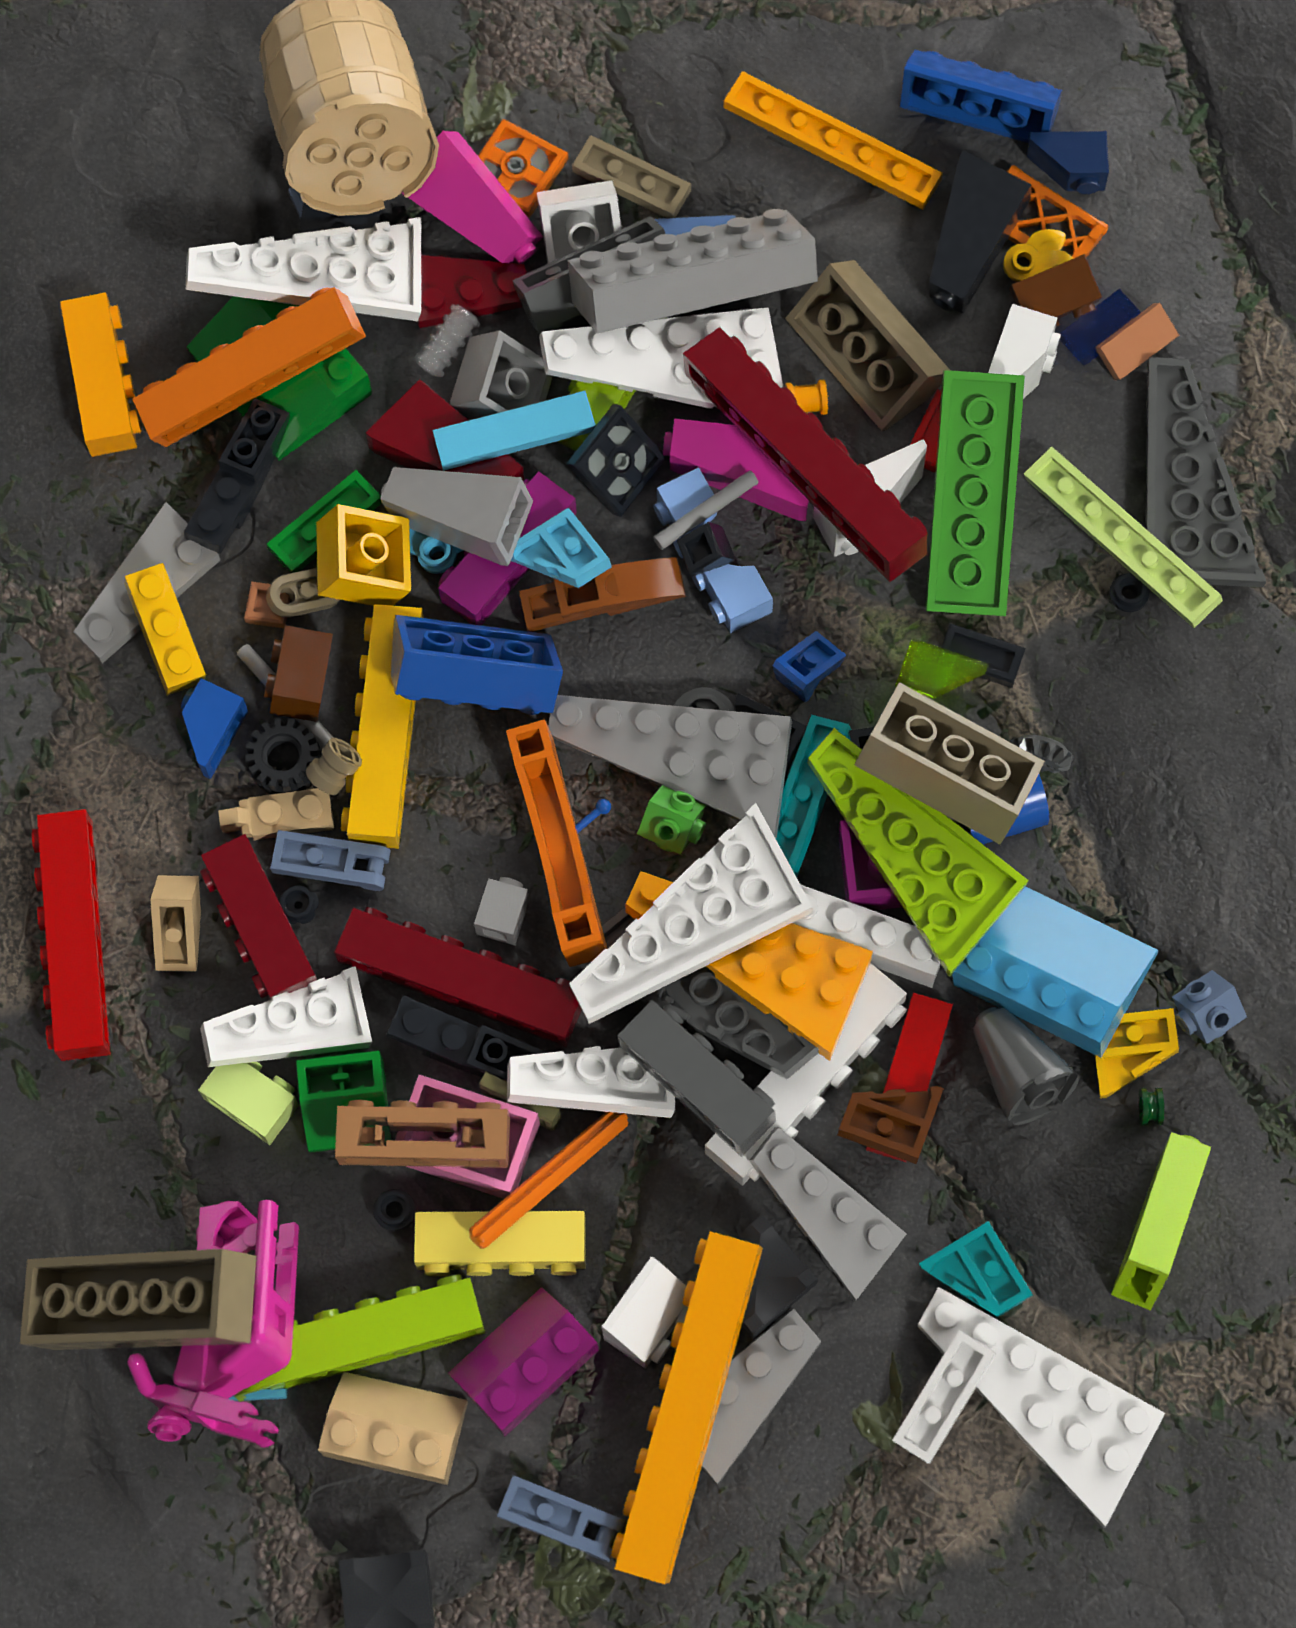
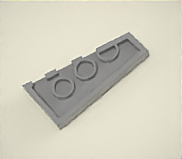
M165 502L73 631L75 636L102 664L141 630L124 585L126 575L163 563L176 598H178L220 561L217 552L200 546L192 540L185 539L184 530L188 523L167 502Z
M795 1309L790 1311L731 1361L702 1468L717 1486L821 1344V1340Z

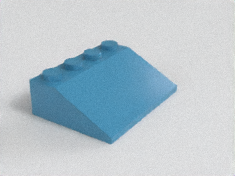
M1024 887L953 972L952 977L954 986L999 1008H1005L1013 1015L1102 1058L1124 1014L1156 958L1158 950L1028 887Z

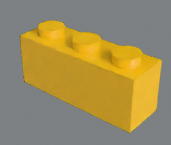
M160 563L126 575L124 585L166 695L168 696L196 686L200 678L205 680L204 668L164 564Z

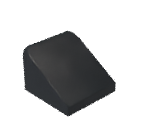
M707 522L677 540L690 576L702 574L736 560L725 531L720 525Z

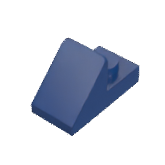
M815 631L776 659L772 666L776 679L806 703L819 682L840 667L846 654Z

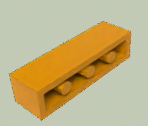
M106 292L60 301L83 434L91 457L138 448L135 434L141 433L142 430L137 409H130L129 399L135 397V391L131 375H124L122 365L129 363L125 341H118L116 329L123 328L118 305L111 306Z

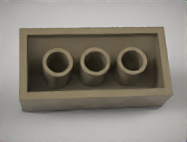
M855 260L830 263L818 277V282H814L785 318L881 431L887 430L927 401L942 384L943 370L951 371Z

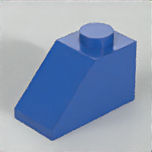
M200 678L195 689L191 687L186 692L182 700L181 709L183 710L182 715L198 765L203 776L211 779L248 713V709L243 697Z

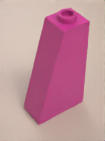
M442 131L437 136L439 149L435 169L422 187L408 198L501 263L518 262L520 264L525 262L536 252L537 248L535 245L543 238L542 234L457 131Z
M674 419L673 433L665 432L663 455L670 456L671 471L684 475L699 467L709 486L721 490L750 470L756 476L758 484L739 496V498L795 520L806 521L808 499L735 425Z

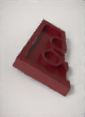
M421 255V314L418 319L419 327L424 328L521 308L522 305L512 280L526 274L525 265Z

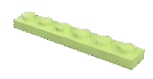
M1053 447L1048 449L1024 473L1025 479L1193 628L1223 601L1219 592Z

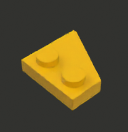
M1174 1008L1124 1014L1102 1058L1095 1055L1100 1099L1109 1097L1179 1052Z

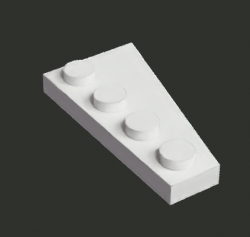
M356 966L343 970L341 974L328 979L324 977L313 981L307 987L291 993L286 991L273 996L271 1000L256 1006L249 1005L203 1022L200 1028L208 1067L369 1048L372 1043Z
M597 1046L584 1048L583 1052L564 1054L563 1051L516 1056L510 1057L507 1065V1102L671 1118L675 1111V1096L621 1047L601 1050V1047Z

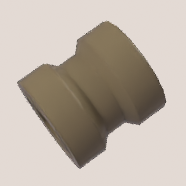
M331 738L322 748V756L315 758L306 768V775L319 790L330 795H337L346 784L345 778L347 775H353L362 765V759L350 744L338 738Z

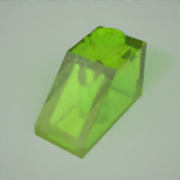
M913 638L910 640L895 686L897 687L900 682L928 698L935 699L984 675L988 671L990 664Z

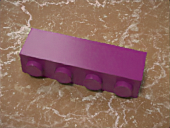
M539 471L531 481L528 479L523 481L533 499V503L520 537L567 508L574 515L577 514L576 498ZM465 551V557L457 567H449L440 578L438 588L440 599L444 605L468 623L482 625L530 568L510 561L509 566L499 565Z

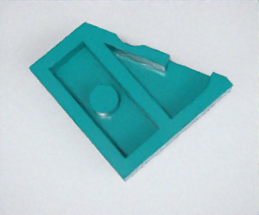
M989 1221L919 1263L924 1271L996 1317L1001 1316L1034 1296Z

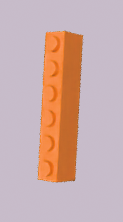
M335 287L323 288L314 292L310 296V300L302 305L288 307L280 311L276 315V319L266 325H257L249 328L239 340L231 344H222L210 351V356L203 360L181 366L177 369L176 375L169 379L147 385L143 389V393L134 397L133 401L150 440L167 447L365 338L366 335L348 296Z

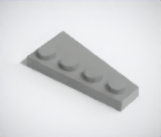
M776 1127L749 1161L779 1202L784 1204L804 1236L809 1238L821 1254V1259L830 1271H833L841 1281L849 1297L852 1300H857L907 1233L783 1130Z

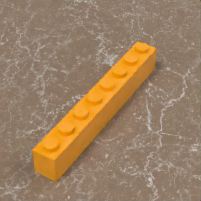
M711 1231L707 1240L700 1239L694 1259V1263L700 1265L696 1281H688L682 1305L688 1306L684 1323L677 1322L671 1339V1347L677 1349L672 1365L665 1364L659 1382V1389L665 1390L660 1407L653 1406L648 1420L647 1431L653 1432L648 1449L642 1447L635 1467V1473L641 1474L637 1491H629L624 1505L623 1515L629 1517L625 1533L618 1532L613 1544L611 1558L617 1559L615 1570L662 1584L670 1583L763 1247Z

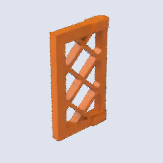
M1012 165L1008 169V173L1032 184L1031 191L1034 193L1031 194L1030 201L1036 202L1039 217L1018 221L1008 239L1016 245L1026 244L1030 237L1020 231L1019 228L1040 225L1041 230H1046L1045 224L1067 221L1070 238L1065 239L1062 247L1072 245L1073 258L1083 254L1087 257L1100 239L1107 233L1109 225L1043 185L1017 166ZM1041 200H1047L1064 211L1065 214L1044 217ZM1072 220H1078L1092 230L1087 236L1075 237Z

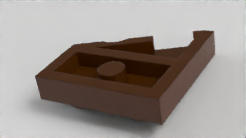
M935 1086L930 1087L929 1091L905 1093V1089L888 1090L882 1094L872 1091L852 1093L837 1136L917 1164L944 1088Z

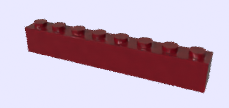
M718 327L683 353L685 375L889 582L893 581L927 555L928 532L924 524L915 516L910 518L901 509V504L897 497L890 490L883 491L875 483L871 471L862 463L857 465L849 457L845 445L836 437L831 439L823 431L819 419L812 412L805 413L798 406L793 393L785 386L780 388L772 380L768 368L760 361L755 363L747 355L744 345L736 336L729 337Z

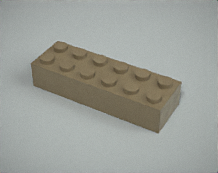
M226 1249L27 1259L20 1344L51 1350L250 1344L256 1256Z

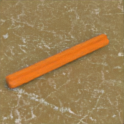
M605 1112L469 1229L471 1241L481 1249L489 1246L628 1126L627 1114Z

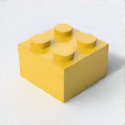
M337 504L316 522L318 596L372 606L374 604L393 606L411 592L409 518Z

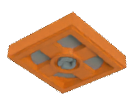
M505 119L501 120L478 155L528 218L531 217L538 206L536 192L548 191L569 159L568 152Z

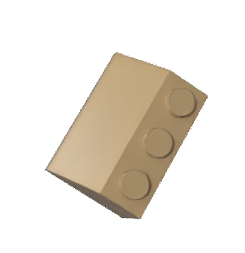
M343 1372L328 1409L318 1451L324 1457L448 1485L468 1400Z

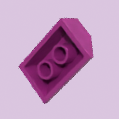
M541 1287L447 1374L500 1433L506 1437L598 1352L599 1348L597 1341L573 1315Z

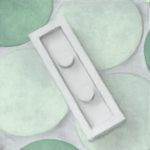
M959 1330L892 1441L930 1464L997 1353Z

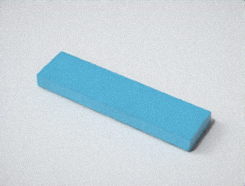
M586 391L434 429L433 436L444 471L591 433L596 425Z

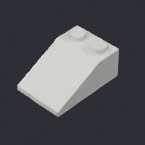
M1012 304L988 373L1025 375L1024 399L1039 385L1042 373H1050L1061 337V334L1054 332L1057 317Z
M924 439L865 465L873 474L875 483L883 491L890 490L897 497L900 504L923 476L927 444ZM814 506L813 518L833 556L836 557L842 553L852 555L859 552Z

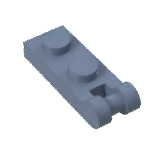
M278 830L270 869L275 874L360 886L372 891H382L386 879L382 875L384 864L389 863L391 850L380 845ZM357 858L368 861L367 871L355 870Z
M514 1475L497 1514V1517L582 1551L605 1562H610L611 1545L616 1533H621L625 1524L624 1520ZM588 1522L600 1526L595 1541L583 1537Z

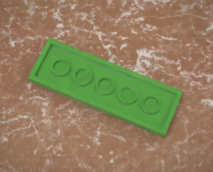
M943 370L926 611L1006 616L1025 375Z

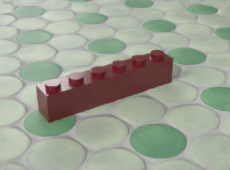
M366 907L365 911L356 908L352 909L334 951L338 963L349 967L356 966V969L567 1047L582 1010L569 983L571 981L563 978H556L555 982L540 977L541 972L525 964H518L517 967L502 963V957L487 950L480 949L479 953L464 949V944L461 941L450 936L442 935L441 939L426 935V930L423 927L412 922L404 921L403 925H399L389 921L388 915L374 908Z

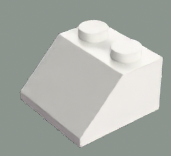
M613 181L536 192L548 264L622 230L617 193Z
M651 1256L602 1325L604 1340L645 1369L651 1360L658 1364L671 1346V1342L667 1340V1337L677 1322L684 1323L688 1306L682 1305L686 1285Z

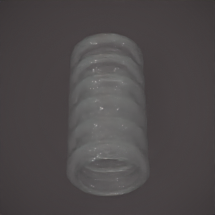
M452 304L449 307L451 313L449 315L444 314L442 317L443 324L436 325L435 329L437 332L435 335L430 334L428 336L430 340L428 345L423 344L421 346L422 353H416L414 356L415 362L436 378H442L445 375L443 369L445 367L450 368L452 365L450 362L451 358H457L459 355L457 352L458 348H464L466 345L464 340L473 336L471 330L473 328L478 329L480 326L478 319L458 304Z

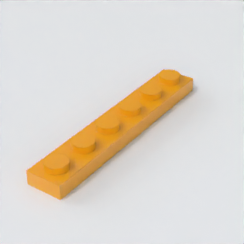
M743 71L724 99V109L922 210L942 180V172Z

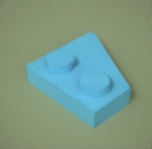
M569 508L520 537L511 558L512 562L577 588L612 567L608 556Z

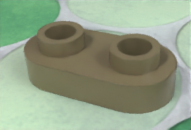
M317 568L282 575L274 580L266 593L269 608L281 617H294L329 609L340 600L318 596ZM280 593L289 595L291 603H284L280 599Z

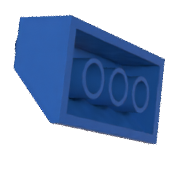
M914 50L904 68L900 107L1028 143L1030 132H1051L1059 108L1062 90L1054 88L1046 82H1031L1017 78L1010 72H995L981 68L973 62H959L944 58L937 52Z
M395 615L391 661V679L395 694L409 700L429 698L438 699L450 705L470 703L479 704L490 710H498L503 707L519 709L521 712L531 715L539 714L540 712L553 714L563 669L551 634Z

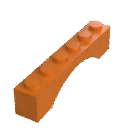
M545 719L506 730L537 841L561 951L569 967L593 961L604 949H607L555 743Z

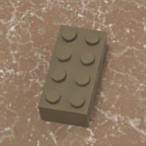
M899 682L854 765L994 842L1001 844L1017 819L1045 761Z

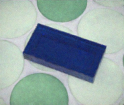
M1120 289L1095 306L1096 310L1082 316L1060 333L1062 343L1083 366L1099 356L1095 349L1096 346L1141 313Z

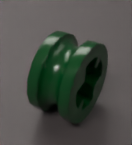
M1146 1088L1139 1089L1138 1109L1141 1125H1147L1149 1121H1155L1157 1125H1163L1164 1095L1162 1088H1155L1154 1092H1148Z

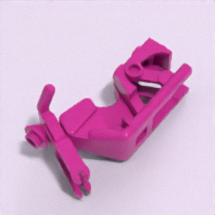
M262 1200L258 1203V1219L238 1201H225L217 1205L200 1207L199 1226L196 1231L197 1250L226 1249L241 1253L255 1250L256 1269L250 1344L182 1346L173 1375V1381L178 1387L168 1384H156L152 1379L144 1357L139 1353H134L129 1357L128 1366L138 1391L159 1408L147 1425L148 1430L154 1433L155 1437L159 1440L168 1442L180 1440L182 1435L190 1432L191 1423L189 1421L202 1424L214 1432L256 1443L260 1447L266 1448L274 1444L271 1439L263 1436L266 1431L278 1433L276 1425L269 1420H258L244 1416L245 1413L258 1415L257 1410L248 1402H237L229 1399L241 1390L249 1388L285 1368L292 1356L299 1226L295 1222L280 1224L279 1240L277 1243L274 1231H277L278 1205L274 1201ZM277 1269V1273H276V1289L273 1290V1286H274V1270Z

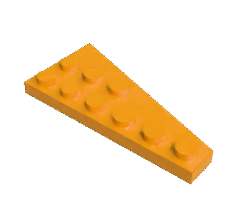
M640 871L626 902L625 912L634 919L637 918L639 920L653 906V902L673 882ZM791 923L706 965V967L715 973L716 979L764 1014H772L788 1026L790 1033L794 1032L798 1036L805 1038L818 1048L819 1054L830 1061L871 963L873 951Z

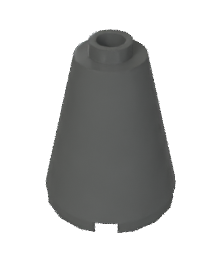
M992 1007L978 1015L975 1020L977 1024L973 1028V1034L1003 1114L1009 1122L1011 1120L1014 1125H1022L1035 1121L1051 1112L1047 1107L1050 1102L1058 1097L1060 1102L1063 1103L1076 1089L1079 1077L1075 1073L1074 1068L1005 1008L996 1009Z

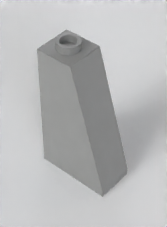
M393 467L388 481L382 487L380 498L390 515L409 518V529L503 566H509L533 503V499L521 477Z

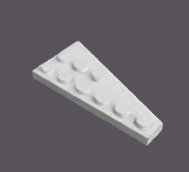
M421 217L410 218L405 224L390 225L388 221L375 223L374 228L355 230L350 226L293 234L292 239L275 241L274 237L260 238L256 244L239 246L235 242L193 247L188 250L185 290L302 305L310 300V296L314 292L323 288L335 287L348 296L355 313L418 321L421 314Z
M769 307L656 319L601 333H596L589 326L542 331L539 335L545 374L591 384L598 382L618 386L619 390L629 392L633 390L653 394V397L712 409L716 407L713 402L685 375L683 353L720 327L729 337L736 336L744 345L747 355L755 363L757 361L762 362L771 373L772 380L780 388L783 387Z
M756 803L745 812L746 816L732 829L729 828L718 839L719 842L702 858H698L653 902V906L639 920L636 918L625 929L626 932L609 949H604L569 983L589 1024L813 913L810 901Z
M938 1287L917 1327L943 1355L959 1330L997 1353L977 1385V1392L987 1399L999 1412L1001 1418L1036 1456L1059 1477L1076 1499L1078 1498L1094 1515L1097 1522L1105 1528L1165 1413Z

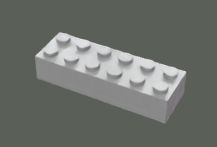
M771 209L764 212L761 216L752 218H732L726 224L718 226H697L692 228L690 232L679 235L662 234L656 236L653 241L644 243H623L617 249L605 252L588 251L581 254L579 258L568 260L572 303L596 333L818 282L815 238L787 210Z

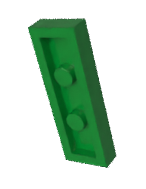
M355 470L266 544L267 548L290 574L300 572L317 558V521L337 504L373 511L382 504L381 495Z

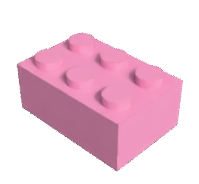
M418 1075L409 1100L415 1102L416 1107L433 1108L434 1102L448 1101L458 1103V1108H475L476 1103L493 1102L500 1104L501 1109H508L510 1116L508 1168L406 1167L503 1199L506 1198L518 1187L540 1125L538 1113ZM460 1127V1132L398 1131L395 1141L456 1142V1147L464 1148V1143H462V1127ZM472 1146L471 1148H485V1147Z

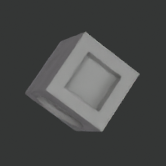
M500 877L499 881L488 878L474 922L476 935L516 945L530 901L528 889L523 888L521 882L507 877Z

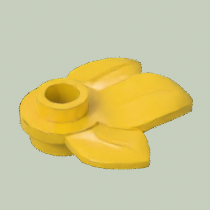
M1053 229L1040 230L1033 233L1026 244L1012 246L1006 252L1003 259L1005 273L1012 280L1019 282L1073 259L1071 255L1061 250L1065 241V233ZM1017 258H1027L1030 265L1027 267L1020 266L1017 263Z

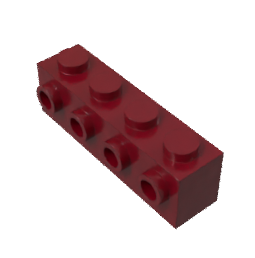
M246 834L202 854L201 857L206 868L200 870L201 876L209 892L218 890L223 900V903L217 905V908L226 927L228 928L235 924L241 938L235 940L234 943L243 962L246 963L252 960L258 971L251 978L261 999L267 996L272 998L286 991L291 993L307 987L309 983L316 981L317 978Z

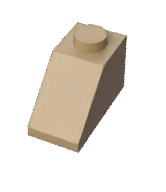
M158 875L150 899L155 970L197 971L201 919L199 876Z

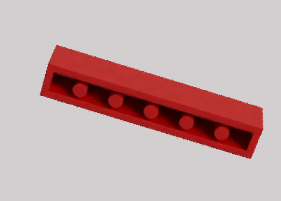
M86 809L37 815L38 829H32V845L34 852L40 853L41 867L34 869V877L37 891L43 892V906L37 907V918L40 931H45L46 945L40 946V959L43 970H48L49 985L43 986L44 1005L46 1010L51 1009L52 1024L46 1025L48 1049H54V1052L61 1061L111 1055L93 822Z

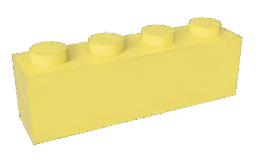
M489 1211L415 1212L414 1263L417 1269L424 1270V1275L448 1276L450 1275V1269H467V1275L470 1276L492 1275V1269H509V1274L514 1276L533 1275L534 1269H551V1274L568 1276L575 1275L576 1269L586 1268V1218L584 1211H528L489 1246L483 1249L471 1241L469 1229Z

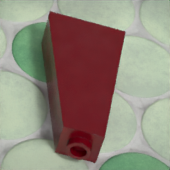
M419 379L365 433L369 449L382 457L411 469L443 471L433 430L469 420ZM508 454L444 470L448 472L521 477L524 481L523 467Z

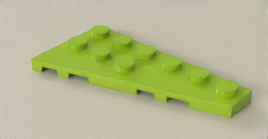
M834 728L809 756L807 763L950 977L1024 889L1028 879L945 814L856 767L854 764L862 749Z

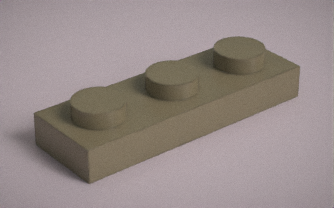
M590 135L572 164L573 173L593 183L613 181L618 195L665 218H675L691 192V183Z

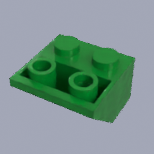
M380 1051L296 1060L300 1106L309 1153L335 1150L337 1106H348V1102L351 1100H368L374 1102V1107H388L385 1068ZM382 1126V1131H385L384 1144L387 1140H391L389 1126ZM363 1144V1146L375 1145V1144Z

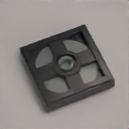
M613 404L566 464L613 515L621 517L667 457L663 455V452L621 405Z

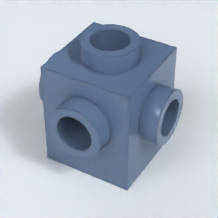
M1213 970L1198 980L1192 981L1186 988L1172 997L1179 1012L1175 1015L1179 1026L1187 1035L1195 1034L1206 1044L1221 1037L1227 1030L1247 1017L1235 987Z

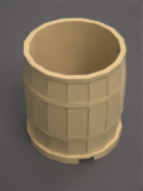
M295 0L274 16L261 37L259 58L263 70L264 92L267 97L276 137L284 153L283 169L290 187L292 186L294 190L300 193L301 200L312 209L338 216L371 214L385 209L384 201L395 198L402 192L407 198L419 190L435 169L439 143L430 118L427 115V107L413 60L401 35L393 11L380 0Z

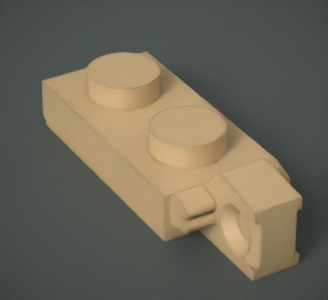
M318 788L248 797V799L239 801V807L218 811L220 828L223 833L242 831V835L246 834L247 837H253L254 840L277 838L278 830L307 834L334 829L331 795L324 793Z

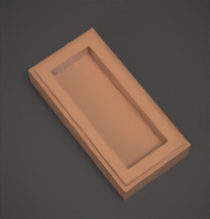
M1153 303L1096 346L1095 349L1114 380H1121L1178 337L1179 334L1161 304Z

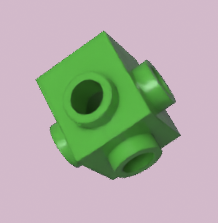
M662 785L649 800L637 834L655 842L659 848L665 851H674L681 855L690 842L697 844L706 826V822L701 820L706 805L696 801L692 795L686 792L675 791Z

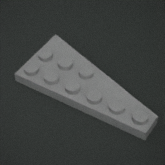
M557 695L553 714L550 713L548 724L553 739L591 756L608 761L629 773L632 772L646 778L660 787L664 785L675 791L686 792L692 795L696 801L722 812L736 821L746 816L745 812L756 803L771 832L777 838L792 726L790 716Z

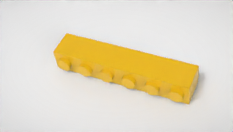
M374 604L373 617H366L364 626V641L369 642L368 655H361L359 676L360 679H365L364 692H357L355 701V716L360 717L359 731H352L350 743L359 753L362 765L353 775H347L346 793H351L350 807H343L341 831L347 832L349 841L399 849L416 700L406 699L394 692L391 679L393 626L395 615L424 618L422 608Z

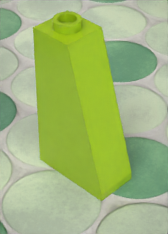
M1171 1132L1160 1156L1111 1293L1112 1296L1148 1310L1152 1309L1169 1276L1211 1150L1210 1146L1200 1143L1199 1140L1192 1136L1178 1135Z

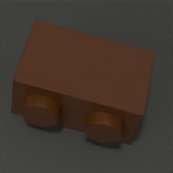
M1085 254L1014 283L1009 289L1016 305L1057 317L1056 327L1060 326L1059 318L1071 313L1074 319L1094 312L1096 310L1094 304L1102 298Z
M285 625L283 640L275 639L271 663L278 664L276 675L268 673L264 697L272 699L270 714L313 722L318 721L333 634Z

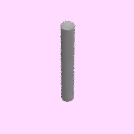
M750 470L655 535L653 539L657 546L663 550L757 485L758 480L754 473Z

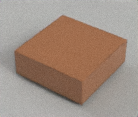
M251 582L244 617L245 622L285 629L287 617L278 616L267 604L266 593L271 584ZM280 593V599L284 603L290 604V596Z

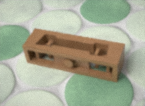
M351 1100L348 1102V1106H337L335 1157L339 1165L508 1168L510 1116L508 1109H501L500 1104L493 1102L476 1103L475 1108H458V1103L440 1101L434 1102L433 1108L416 1107V1103L411 1101L391 1102V1107H374V1102ZM382 1126H389L391 1131L460 1132V1127H462V1143H464V1148L456 1147V1142L387 1140L386 1146H384L385 1131H382ZM363 1144H375L376 1146H363ZM472 1146H480V1147H485V1148H471V1147H472Z

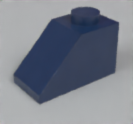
M1107 131L1030 132L1026 150L1027 158L1064 190L1077 191L1081 194L1105 191L1109 175Z

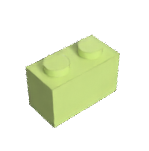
M257 1061L216 1066L198 1089L203 1099L265 1143L271 1145L300 1106L295 1096L292 1095L295 1092V1088L277 1075L272 1080L259 1072L262 1065Z

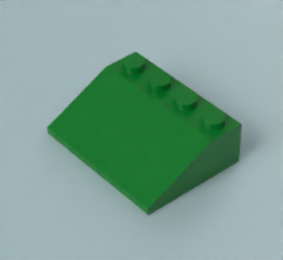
M233 296L186 346L187 350L199 362L210 356V351L222 344H231L242 338L243 333L249 328L257 325L264 326L275 320L276 315L280 311L288 307H298L300 305ZM345 348L256 397L260 401L290 413V419L275 456L276 459L280 461L371 396L372 390L368 374ZM254 399L236 408L242 417L245 416Z

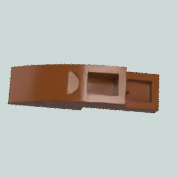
M677 557L612 565L610 569L579 588L554 579L552 583L519 591L526 627L530 632L604 613L612 616L686 597Z

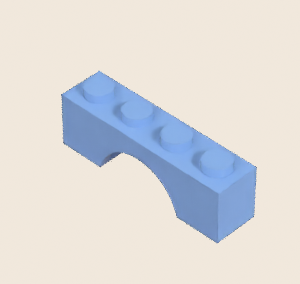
M698 467L657 487V503L653 506L662 525H671L709 499L714 493ZM717 512L705 521H703L702 523H700L698 526L687 532L685 535L694 531L695 529L699 528L705 523L711 522L716 517ZM676 540L675 542H673L674 547L678 552L679 556L683 558ZM727 564L692 576L699 591L706 589L712 601L708 604L714 619L718 624L724 622L730 633L772 613L773 598L755 566Z

